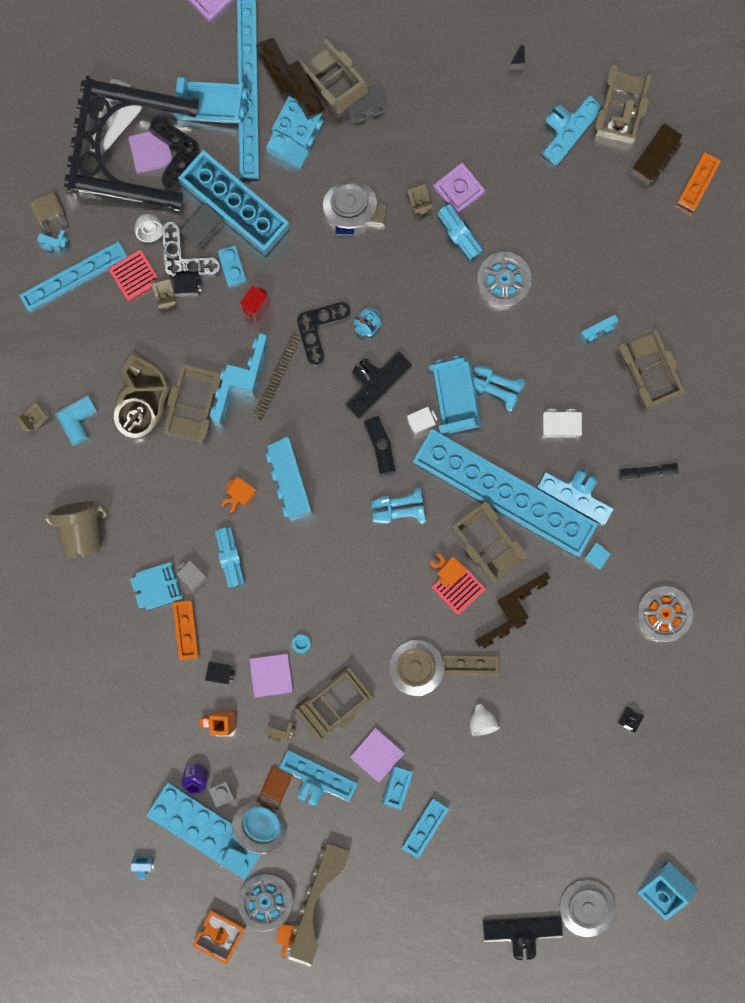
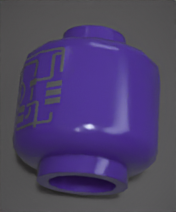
M198 764L187 766L182 776L183 788L191 794L202 792L207 785V770Z

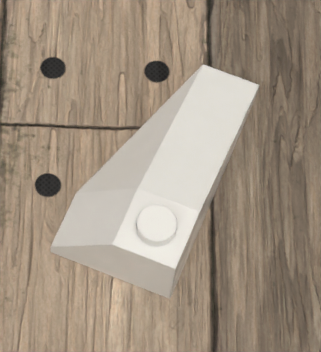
M113 78L110 81L111 84L136 88ZM105 98L111 108L123 102ZM104 106L103 111L99 112L98 118L103 117L107 113L106 106ZM124 107L116 111L107 120L100 136L101 155L105 153L137 116L142 107Z

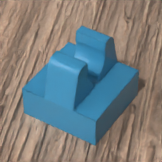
M133 856L131 871H137V879H146L147 871L151 872L153 866V857Z

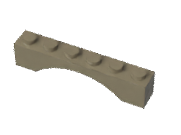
M327 844L326 849L322 847L318 858L322 862L320 867H315L312 877L316 879L314 885H309L306 896L309 897L307 904L303 903L299 915L303 917L301 923L296 922L293 931L296 938L294 942L290 941L286 952L290 954L288 959L311 967L318 947L313 928V913L316 901L325 886L343 873L350 851L331 844Z

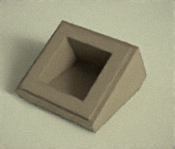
M377 203L376 213L369 222L384 224L386 204Z

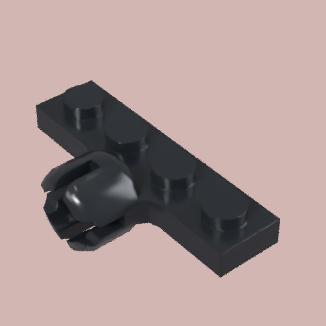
M397 351L381 368H378L370 359L366 358L359 362L366 371L360 366L354 367L352 374L362 386L344 405L358 419L412 366L400 351Z
M561 916L483 921L484 942L510 941L512 943L513 957L517 960H523V949H526V960L535 958L536 940L563 937Z

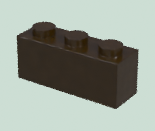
M663 123L633 166L630 174L648 186L651 181L656 182L661 175V172H659L660 168L668 165L672 159L670 157L672 151L677 152L682 142L680 139L683 135Z

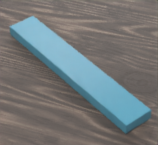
M117 241L19 296L27 311L31 312L105 272L108 268L128 256L121 243Z

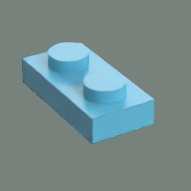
M236 246L218 250L228 287L246 283Z
M616 315L582 331L580 334L582 341L589 340L591 342L599 337V333L603 331L609 333L616 329L615 325L619 322Z
M393 766L382 804L402 810L413 772Z

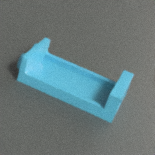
M185 78L177 79L175 96L199 99L196 118L173 113L178 120L243 124L244 117L247 115L246 99L249 98V88L244 82L224 84L188 82Z
M461 355L452 357V360L447 362L446 360L435 361V365L429 366V369L434 372L443 425L439 426L440 433L451 434L482 427L471 360L463 358Z

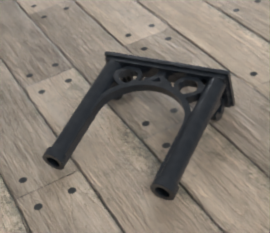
M86 75V79L81 80L79 93L83 94V97L78 99L76 109L80 111L79 118H75L73 129L77 130L76 137H72L70 148L74 149L73 156L68 157L67 167H70V174L65 175L64 181L67 193L79 190L169 207L172 210L180 211L183 199L182 192L127 183L111 175L101 158L100 136L107 120L116 111L124 107L140 106L196 118L199 99H187L96 81ZM91 95H92V96H97V97L93 98V99L90 101V96H91ZM105 98L123 102L111 108ZM98 101L103 102L107 109V113L101 118L95 117L92 113L93 104ZM87 114H89L93 121L100 122L99 126L95 124V127L90 131H85ZM95 133H96L95 142H94V139H93L91 136L95 135ZM83 139L90 142L91 149H95V153L86 152L81 156ZM88 156L94 157L98 163V167L90 173L86 172L83 168L84 159ZM78 169L80 170V172H81L84 176H82V175H77V174H78ZM101 170L110 181L93 178V176Z

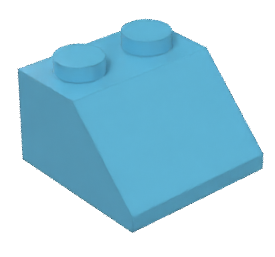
M668 862L653 875L639 890L638 894L667 920L686 906L698 889Z

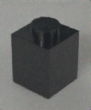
M197 274L174 275V293L176 298L199 296V291H202V280L198 279Z
M209 661L205 681L229 685L230 681H234L235 670H232V665Z

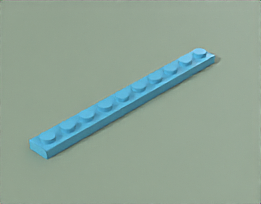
M237 0L238 84L239 81H242L249 88V98L246 99L245 104L247 115L244 117L243 124L239 123L240 179H259L256 0Z

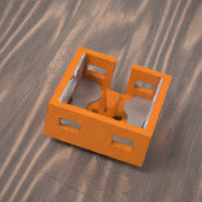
M211 909L203 924L206 928L204 931L200 930L192 947L227 964L246 927Z

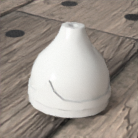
M144 211L135 222V234L140 241H156L162 236L163 224L156 215Z
M482 704L476 705L470 720L472 736H482L497 731L500 726L495 715L485 709Z

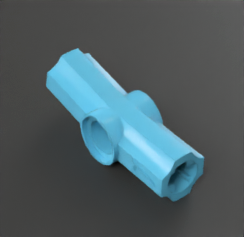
M451 204L439 210L437 214L447 227L449 236L456 244H459L470 260L484 250L473 236L470 226L460 218Z
M232 528L219 529L215 531L219 547L218 555L221 567L224 568L228 588L244 584L243 572L240 566L241 558L239 550L235 545Z

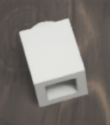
M426 407L408 415L407 421L415 436L435 427L437 417L433 410L430 411Z

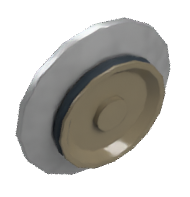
M411 640L401 644L394 651L390 660L389 673L393 683L400 691L409 695L422 696L432 692L440 684L444 675V661L441 653L432 644L423 640Z

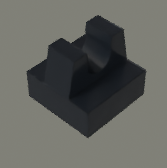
M626 707L617 724L636 733L644 715Z

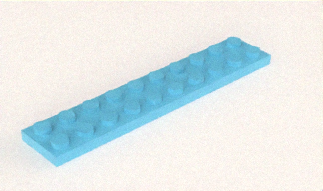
M433 429L429 432L412 462L480 502H487L494 510L578 558L598 525L596 522Z

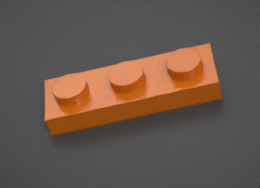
M704 152L677 203L695 211L721 161Z
M192 600L174 602L172 604L179 660L199 658Z

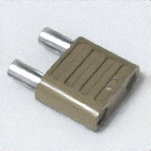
M51 192L29 203L38 225H41L45 235L51 233L47 222L57 217L62 227L68 225L64 216L65 210L56 192Z

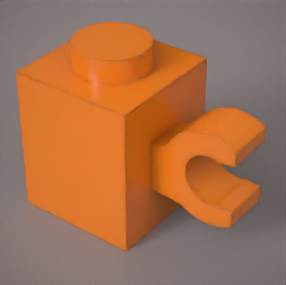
M238 477L235 480L231 479L226 486V489H228L226 493L232 498L225 499L221 506L224 508L227 503H231L232 508L229 512L233 513L238 503L246 507L257 491Z
M437 553L436 556L440 559V563L434 564L432 561L429 563L433 568H442L437 573V576H439L438 581L444 587L449 585L452 588L467 569L454 557L446 562L443 556Z
M216 710L210 716L203 715V718H199V726L210 727V735L229 736L236 730V711Z
M283 923L278 928L276 944L284 945L281 953L282 958H285L290 941L294 942L296 935L293 934L296 924Z

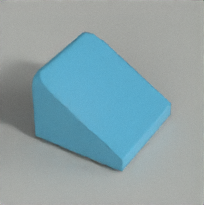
M596 542L584 559L600 570L611 554Z
M229 847L220 866L239 874L247 855Z

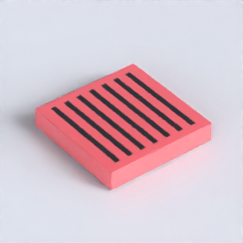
M141 249L108 268L128 302L152 288V280L159 279Z
M468 569L452 588L449 585L444 587L439 581L431 587L457 615L486 590Z

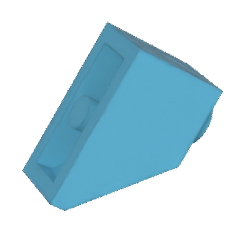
M275 130L266 146L268 154L299 169L302 168L309 154L306 149L293 139Z

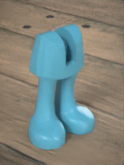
M475 365L473 373L485 379L482 381L474 377L476 391L481 394L488 392L500 397L505 401L506 409L512 412L518 399L517 394L522 392L526 379H507L493 373L492 368ZM490 382L503 385L511 389L515 393L508 392L501 388H498L492 385Z
M415 488L412 494L404 497L389 499L388 496H384L371 501V509L386 508V512L372 514V520L379 523H391L392 519L415 517L420 523H425L424 505L392 509V507L424 503L422 488Z

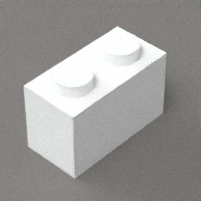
M547 409L546 412H543L542 438H580L582 436V412H577V409H566L565 412H558V409Z

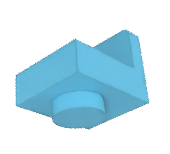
M61 229L58 239L39 233L37 241L41 248L52 251L54 249L61 252L62 248L66 247L69 237H67L66 231Z

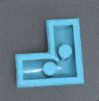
M88 395L54 413L73 447L90 438L81 421L97 413V410Z

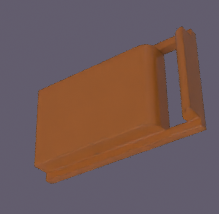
M271 766L257 802L278 810L293 775ZM261 795L279 802L278 807L260 800Z

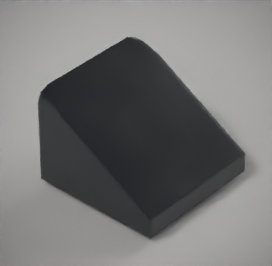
M520 45L515 54L510 70L524 68L525 50L523 45Z

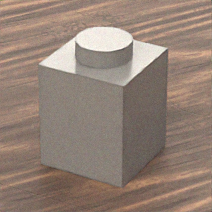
M184 561L177 568L179 571L177 575L192 591H195L207 579L191 561L188 563Z
M228 781L209 789L216 808L236 799Z

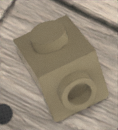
M626 100L622 118L611 116L610 122L613 123V126L624 128L625 125H629L630 118H634L637 107L633 106L634 101Z
M425 183L406 188L412 210L415 213L424 214L429 212L430 208H433Z
M170 276L151 281L159 309H167L176 304Z
M38 401L24 414L18 415L16 420L19 422V426L28 433L37 430L51 415Z
M289 721L286 732L267 726L265 734L269 735L268 739L277 742L280 739L288 741L289 737L293 738L296 727L293 726L294 722Z

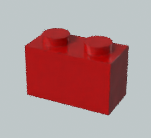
M252 285L239 303L241 311L256 322L270 304L267 291L260 286L256 288Z

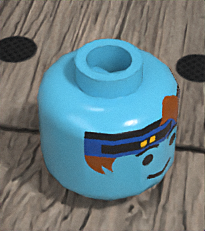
M373 308L363 309L354 319L355 331L361 336H372L382 325L380 313Z

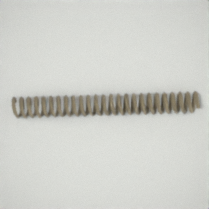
M292 332L293 335L289 339L290 342H287L288 345L284 349L285 352H282V359H279L280 362L276 366L277 369H274V376H271L272 379L269 380V386H266L267 389L264 390L266 393H263L264 396L259 400L260 403L256 407L257 410H254L253 416L260 421L262 419L257 416L264 417L260 413L265 414L260 409L267 411L263 406L269 407L263 402L270 404L266 399L272 400L266 395L274 397L269 392L275 394L271 389L277 390V388L272 385L278 387L274 382L280 383L275 378L282 380V378L277 376L283 377L278 371L285 373L280 368L287 370L282 365L288 366V364L283 361L290 363L285 358L292 359L286 354L293 356L288 351L295 353L289 347L297 349L291 344L298 346L293 341L300 342L294 337L302 339L294 332Z

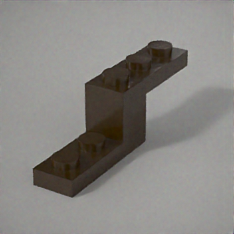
M274 37L256 45L281 95L293 92L307 120L322 114L325 109L300 62L296 61L288 65Z
M547 572L496 601L507 622L476 639L477 647L483 646V648H486L494 643L492 639L499 636L501 639L510 634L509 629L514 626L518 629L527 624L525 620L529 616L518 600V597L524 599L532 594L530 590L535 587L539 590L548 585L547 580L550 579V576Z

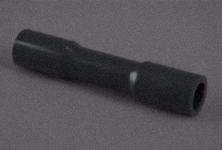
M670 463L652 467L620 469V479L630 480L648 476L678 474V464Z

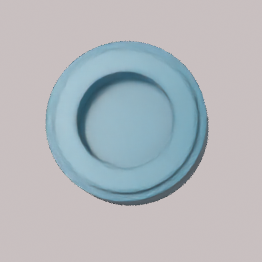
M298 634L292 639V648L297 653H305L311 647L309 637L304 634Z

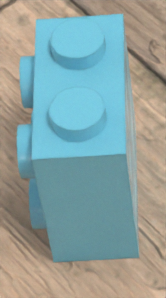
M289 96L272 128V134L275 130L293 139L307 150L308 146L311 147L316 139V136H314L315 132L323 126V113L307 120L298 101Z

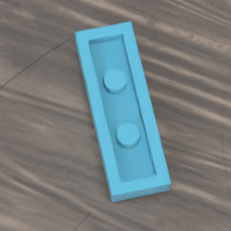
M432 798L402 849L419 859L449 808Z

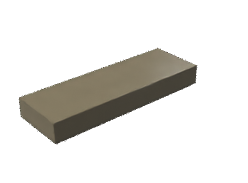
M441 655L444 661V674L499 675V655Z

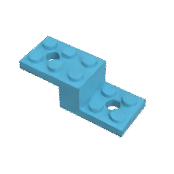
M259 333V337L254 339L252 347L254 355L249 357L248 370L227 365L226 369H222L220 376L222 385L221 388H217L215 395L217 404L212 406L210 413L215 426L223 427L232 391L250 396L255 395L269 343L267 335Z

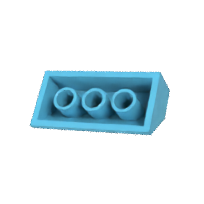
M289 437L267 446L268 451L265 454L268 463L272 462L274 467L271 470L274 481L278 480L279 488H276L279 499H283L285 506H282L285 518L289 517V520L292 521L312 515Z

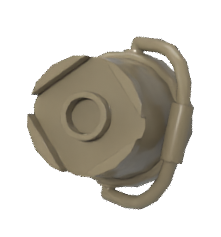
M83 500L67 503L52 509L44 517L49 524L55 526L65 558H77L76 554H82L83 557H86L101 550L102 545L98 521L107 516V511L103 506H98L96 501Z

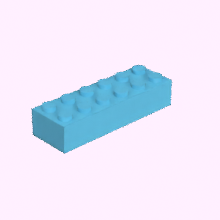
M204 150L178 177L183 187L202 203H206L229 226L265 256L290 229V224L286 219Z
M171 782L166 784L146 815L219 864L222 863L229 847L247 855L239 874L233 872L244 880L261 856V854L247 851L237 842L233 836L231 821Z

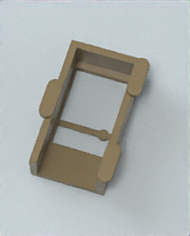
M325 39L323 42L326 50L307 64H304L301 59H296L294 62H300L308 79L340 114L368 93L369 90L364 79L353 69V61L345 52H338ZM335 63L341 67V69L326 80L320 82L317 79L319 75ZM345 71L356 85L336 99L324 86L341 72Z
M613 65L610 68L607 80L609 89L604 108L599 111L595 125L596 129H598L596 135L633 144L640 118L646 114L649 102L646 95L651 75L648 74L646 79L617 72L618 66ZM613 90L640 96L638 105H633L637 107L631 134L603 127L609 103L621 105L626 103L616 98L611 99Z
M657 330L629 344L624 343L620 345V351L629 366L647 410L681 396L685 392L675 371L678 365L671 351H666ZM656 351L658 352L661 361L637 370L634 363L635 360ZM663 363L675 390L651 399L640 374Z
M182 364L176 387L171 388L167 402L170 410L164 428L166 433L203 442L209 427L208 419L214 397L221 382L220 373ZM186 376L212 382L205 410L179 404ZM182 407L198 411L200 414L204 413L202 423L177 417V408Z
M484 502L454 524L452 529L466 546L465 550L473 561L479 563L494 583L527 557V554L517 541H511L496 521L498 516L487 502ZM483 514L501 538L496 539L492 545L478 554L461 530ZM503 540L509 549L486 565L480 556L496 544H500Z
M345 666L333 675L332 681L313 697L308 696L294 707V712L319 742L335 728H343L353 720L355 712L373 699V697L352 670ZM346 676L364 699L340 718L323 694ZM319 697L322 698V702H325L338 718L331 726H329L312 704Z

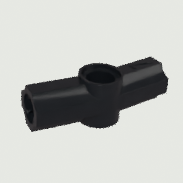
M376 416L364 421L363 423L374 446L379 474L386 475L396 472L391 442L380 417ZM385 441L388 447L385 450H380L377 447V443Z

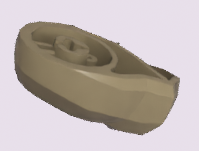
M134 349L118 372L126 385L118 393L114 421L121 433L127 437L139 438L145 436L158 424L164 412V403L171 384L166 372L160 366Z

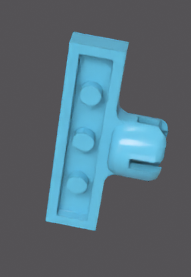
M590 95L583 100L573 114L562 105L555 106L551 110L552 114L547 115L546 122L555 130L556 134L541 154L553 165H558L603 107Z
M580 469L569 483L547 471L545 472L537 487L538 490L605 525L614 507L592 496V491L597 483V478L593 474H590L587 481L584 482L587 471Z
M289 750L279 768L302 780L297 797L300 801L304 802L308 793L312 794L308 805L311 806L318 805L324 792H329L350 802L358 785Z

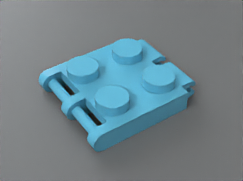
M173 562L135 573L136 577L130 579L133 591H141V594L135 595L139 609L146 607V610H150L184 599L183 595H180L177 585L178 578L175 579L172 569ZM167 568L169 569L172 580H170ZM172 584L174 585V588H175V592H176V595H177L176 597H175V594H174V591H173Z

